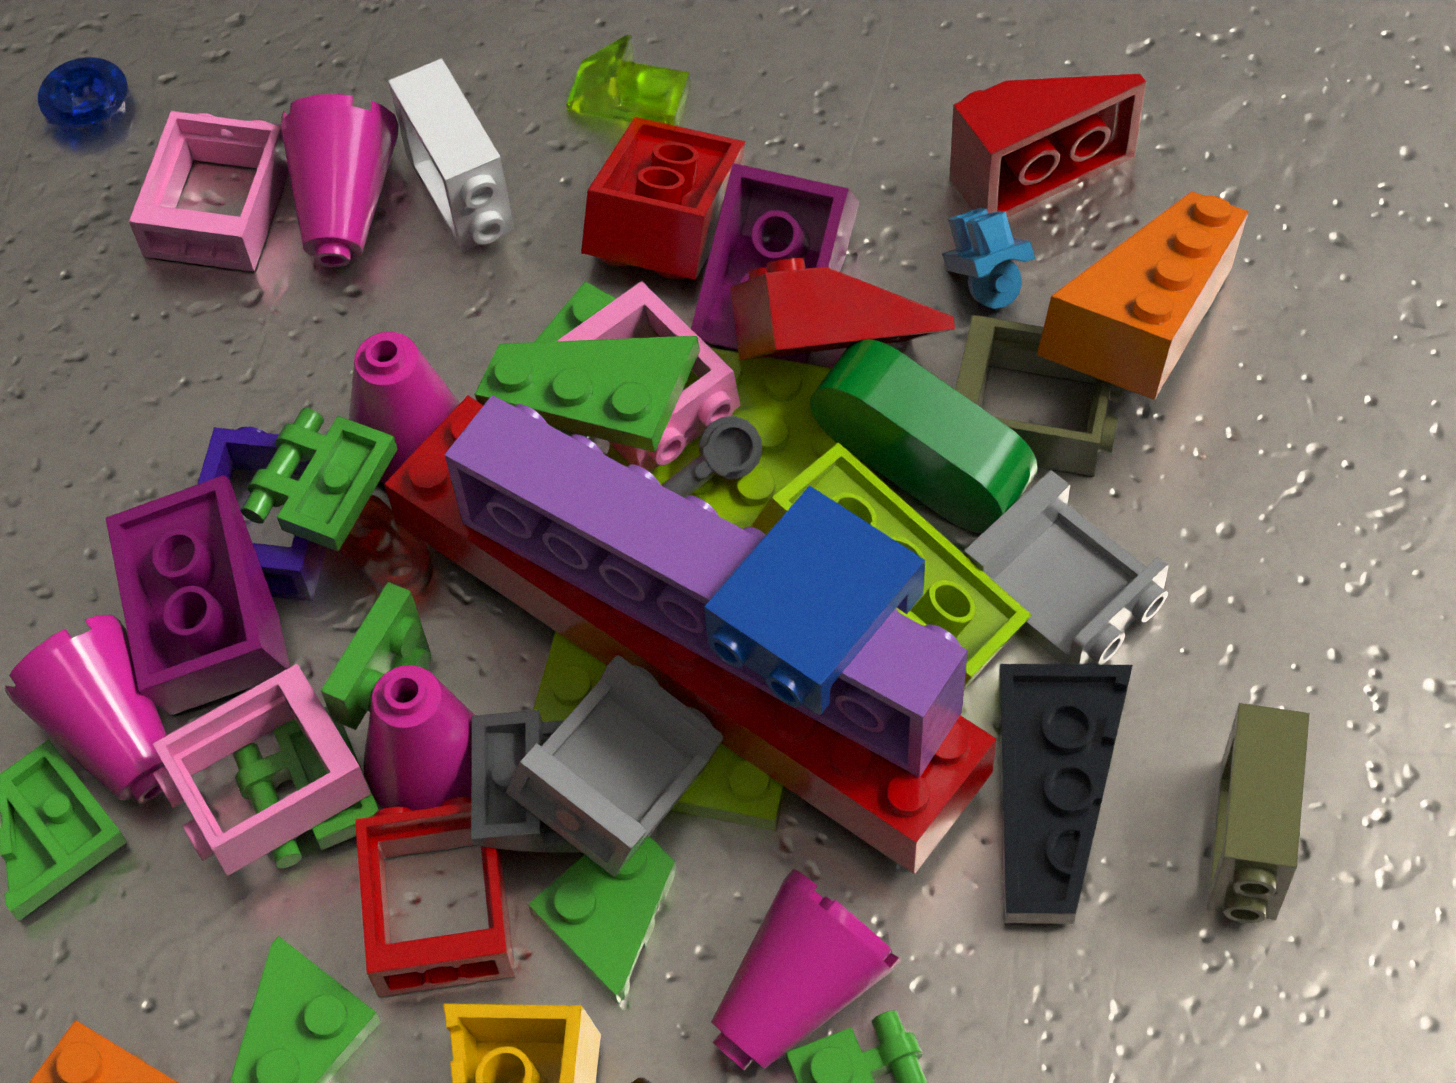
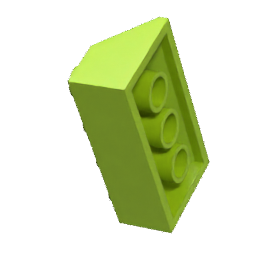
M839 442L772 496L751 526L767 535L810 485L925 559L923 595L907 614L898 608L897 610L900 614L922 626L931 624L945 629L958 640L961 647L968 650L964 690L1032 616Z

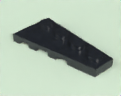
M1000 664L999 715L1005 923L1074 924L1133 665Z

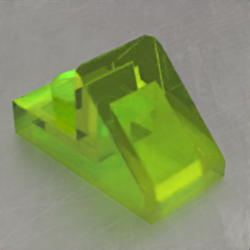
M628 34L582 60L566 103L567 111L632 122L634 117L678 126L691 88L690 72L635 63L632 35Z

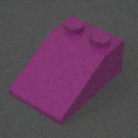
M733 163L691 330L707 344L738 351L730 287L749 280V270L766 267V263L772 261L804 258L805 269L829 267L840 272L846 257L859 206V200L849 188ZM810 353L770 358L807 364Z
M225 475L105 518L136 681L140 693L151 699L170 715H174L259 685L290 668L277 609L231 482Z

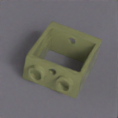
M972 315L955 390L982 408L991 366L1096 384L1086 433L995 417L1014 430L1028 444L1036 457L1038 467L1094 476L1099 453L1111 455L1118 418L1106 416L1109 401L1121 403L1124 388L1037 356L1043 331L1041 326Z
M1239 703L1221 761L1207 901L1208 910L1221 911L1227 918L1242 923H1258L1265 919H1277L1297 869L1310 713Z

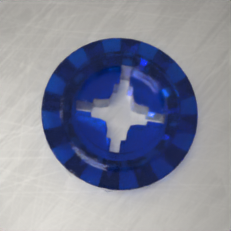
M85 57L65 62L46 76L38 91V105L47 124H55L64 135L73 129H78L87 136L92 126L101 124L109 128L113 115L125 114V99L131 96L126 77L117 65L105 59ZM90 92H94L96 97L94 101L85 99L80 105L76 104L74 98H86Z

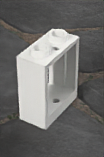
M441 58L388 80L406 155L461 252L480 244L491 243L501 235L515 230L501 157L444 60Z

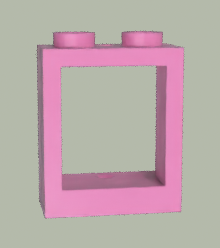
M171 111L129 219V224L143 257L255 272L289 174L281 125L270 124L262 120L245 121L215 117L208 113L191 114ZM193 160L257 168L240 217L176 208Z
M641 281L557 341L675 336L698 337L700 352L692 371L700 379L682 391L655 453L608 441L630 465H637L651 472L659 465H666L675 460L681 454L684 447L702 435V432L711 422L721 417L731 416L734 410L741 405L734 371Z
M298 664L152 743L165 765L153 772L172 808L185 802L194 817L193 820L182 825L201 860L204 861L215 854L227 876L371 795L359 764ZM295 719L327 774L223 833L191 776Z

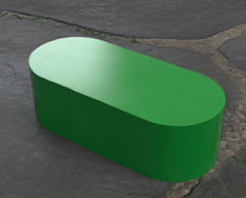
M864 339L850 343L810 398L812 414L819 426L835 442H839L853 455L953 524L969 531L984 533L1021 498L1038 471L1034 453L1014 430L899 350L880 341Z

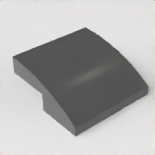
M539 710L472 716L471 840L474 845L515 851L581 852L506 793L520 761L536 743L542 746L565 720L543 722Z

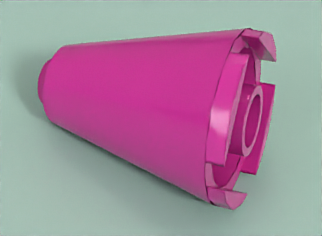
M317 94L299 98L290 103V113L287 115L283 111L281 116V132L303 249L307 254L313 256L318 264L328 267L346 266L350 263L351 259H355L362 254L397 142L399 129L395 114L383 105L371 101V111L353 107V96L343 94Z
M397 332L375 334L367 338L357 349L354 358L349 420L390 434L395 438L398 450L379 481L385 483L460 404L414 342L407 336Z
M113 615L94 616L85 620L91 629L90 631L72 639L68 631L63 629L30 651L13 668L9 675L16 686H5V692L19 709L120 800L136 798L139 803H144L163 792L153 772L165 765L152 743L167 735L155 703L138 691L126 628Z
M405 665L388 671L378 680L372 694L363 770L374 799L384 808L406 807L413 811L440 807L444 801L455 797H471L472 716L476 715L431 672L419 666Z
M792 869L783 880L711 1021L721 1031L712 1043L744 1071L753 1060L764 1069L892 972L901 961L899 957L891 953L892 949L835 899L832 901L826 896L824 898L815 891L818 885L795 869Z

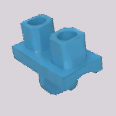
M978 208L949 218L948 222L956 249L942 253L946 270L969 276V291L973 299L980 305L996 309L1004 308L1013 303L1020 293L1022 279L1017 265L1011 259L1021 262L1035 259L1031 241L1013 238L1008 218L1004 211L988 213L987 209Z

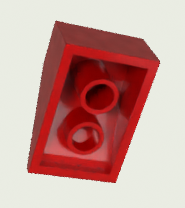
M1141 74L1007 80L984 91L978 90L968 94L960 102L953 104L950 181L972 210L985 208L988 213L1004 211L1007 217L1134 158L1146 80Z
M634 117L587 190L581 254L599 257L601 261L609 265L625 266L629 264L655 270L661 276L670 279L690 278L696 280L710 254L733 163L740 164L744 153L745 141Z
M804 258L768 262L766 267L749 270V280L730 287L739 361L845 349L850 343L864 339L876 340L885 344L912 341L955 329L954 317L829 267L805 269Z

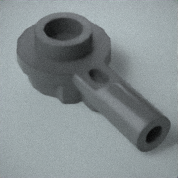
M737 416L721 417L711 422L702 432L699 441L700 456L661 486L685 498L714 476L724 479H738L751 473L759 463L762 454V441L757 429L747 420Z

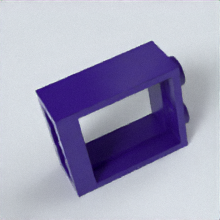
M214 427L198 484L225 475L231 481L234 469L252 471L266 469L278 449L275 445V440L279 434L266 433L254 427H240L237 430ZM311 460L300 462L292 475L302 476ZM294 535L291 547L253 543L272 597L313 602L327 547Z

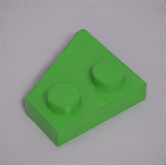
M49 739L0 774V814L2 822L0 827V855L6 862L9 891L4 893L5 905L15 918L20 921L127 841Z
M650 836L616 877H613L588 856L584 855L528 904L531 915L617 1004L626 998L630 988L629 979L642 947L646 948L655 926L654 917L659 904L666 899L676 874L675 861Z
M278 936L271 944L230 1080L232 1083H328L379 1025L381 1020L377 1012Z

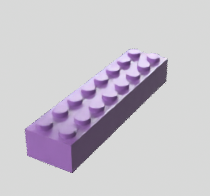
M492 395L445 453L462 523L779 699L769 689L765 678L745 665L741 668L733 667L716 655L708 643L704 606L762 541L766 534L752 527L741 529L719 517L717 512L704 500L691 495L684 498L661 486L659 481L646 469L633 464L626 467L605 456L601 449L588 438L579 434L568 436L549 426L544 418L532 408L523 404H517L514 407ZM896 608L830 688V704L821 715L814 713L803 704L800 707L793 708L920 778L962 713L968 650L961 647L958 640L945 629L931 624L922 626L900 614Z

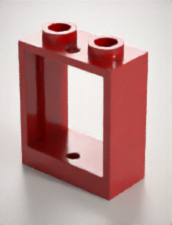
M455 797L444 801L440 807L413 811L406 807H388L377 811L373 817L355 819L366 971L378 997L515 977L501 849L481 846L489 929L391 943L384 858L474 845L471 840V797Z

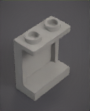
M1050 470L964 550V555L1032 614L1020 630L1061 664H1091L1094 660L1098 664H1103L1120 647L1125 637L1123 632L1137 618L1142 622H1146L1163 605L1168 595V592L1164 590L1169 565L1157 557L1146 567L1068 505L1070 484Z
M616 655L607 665L597 685L542 746L536 743L520 761L506 793L609 874L616 877L707 767L721 744L723 735L712 726L709 719L702 712L692 707H686L660 687L657 680L647 670L639 666H633L623 657Z

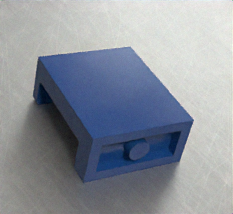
M809 485L704 606L708 643L716 655L727 664L736 668H741L745 665L765 678L769 689L786 704L792 707H800L803 704L814 713L821 715L830 704V688L896 607L907 614L923 595L925 559Z

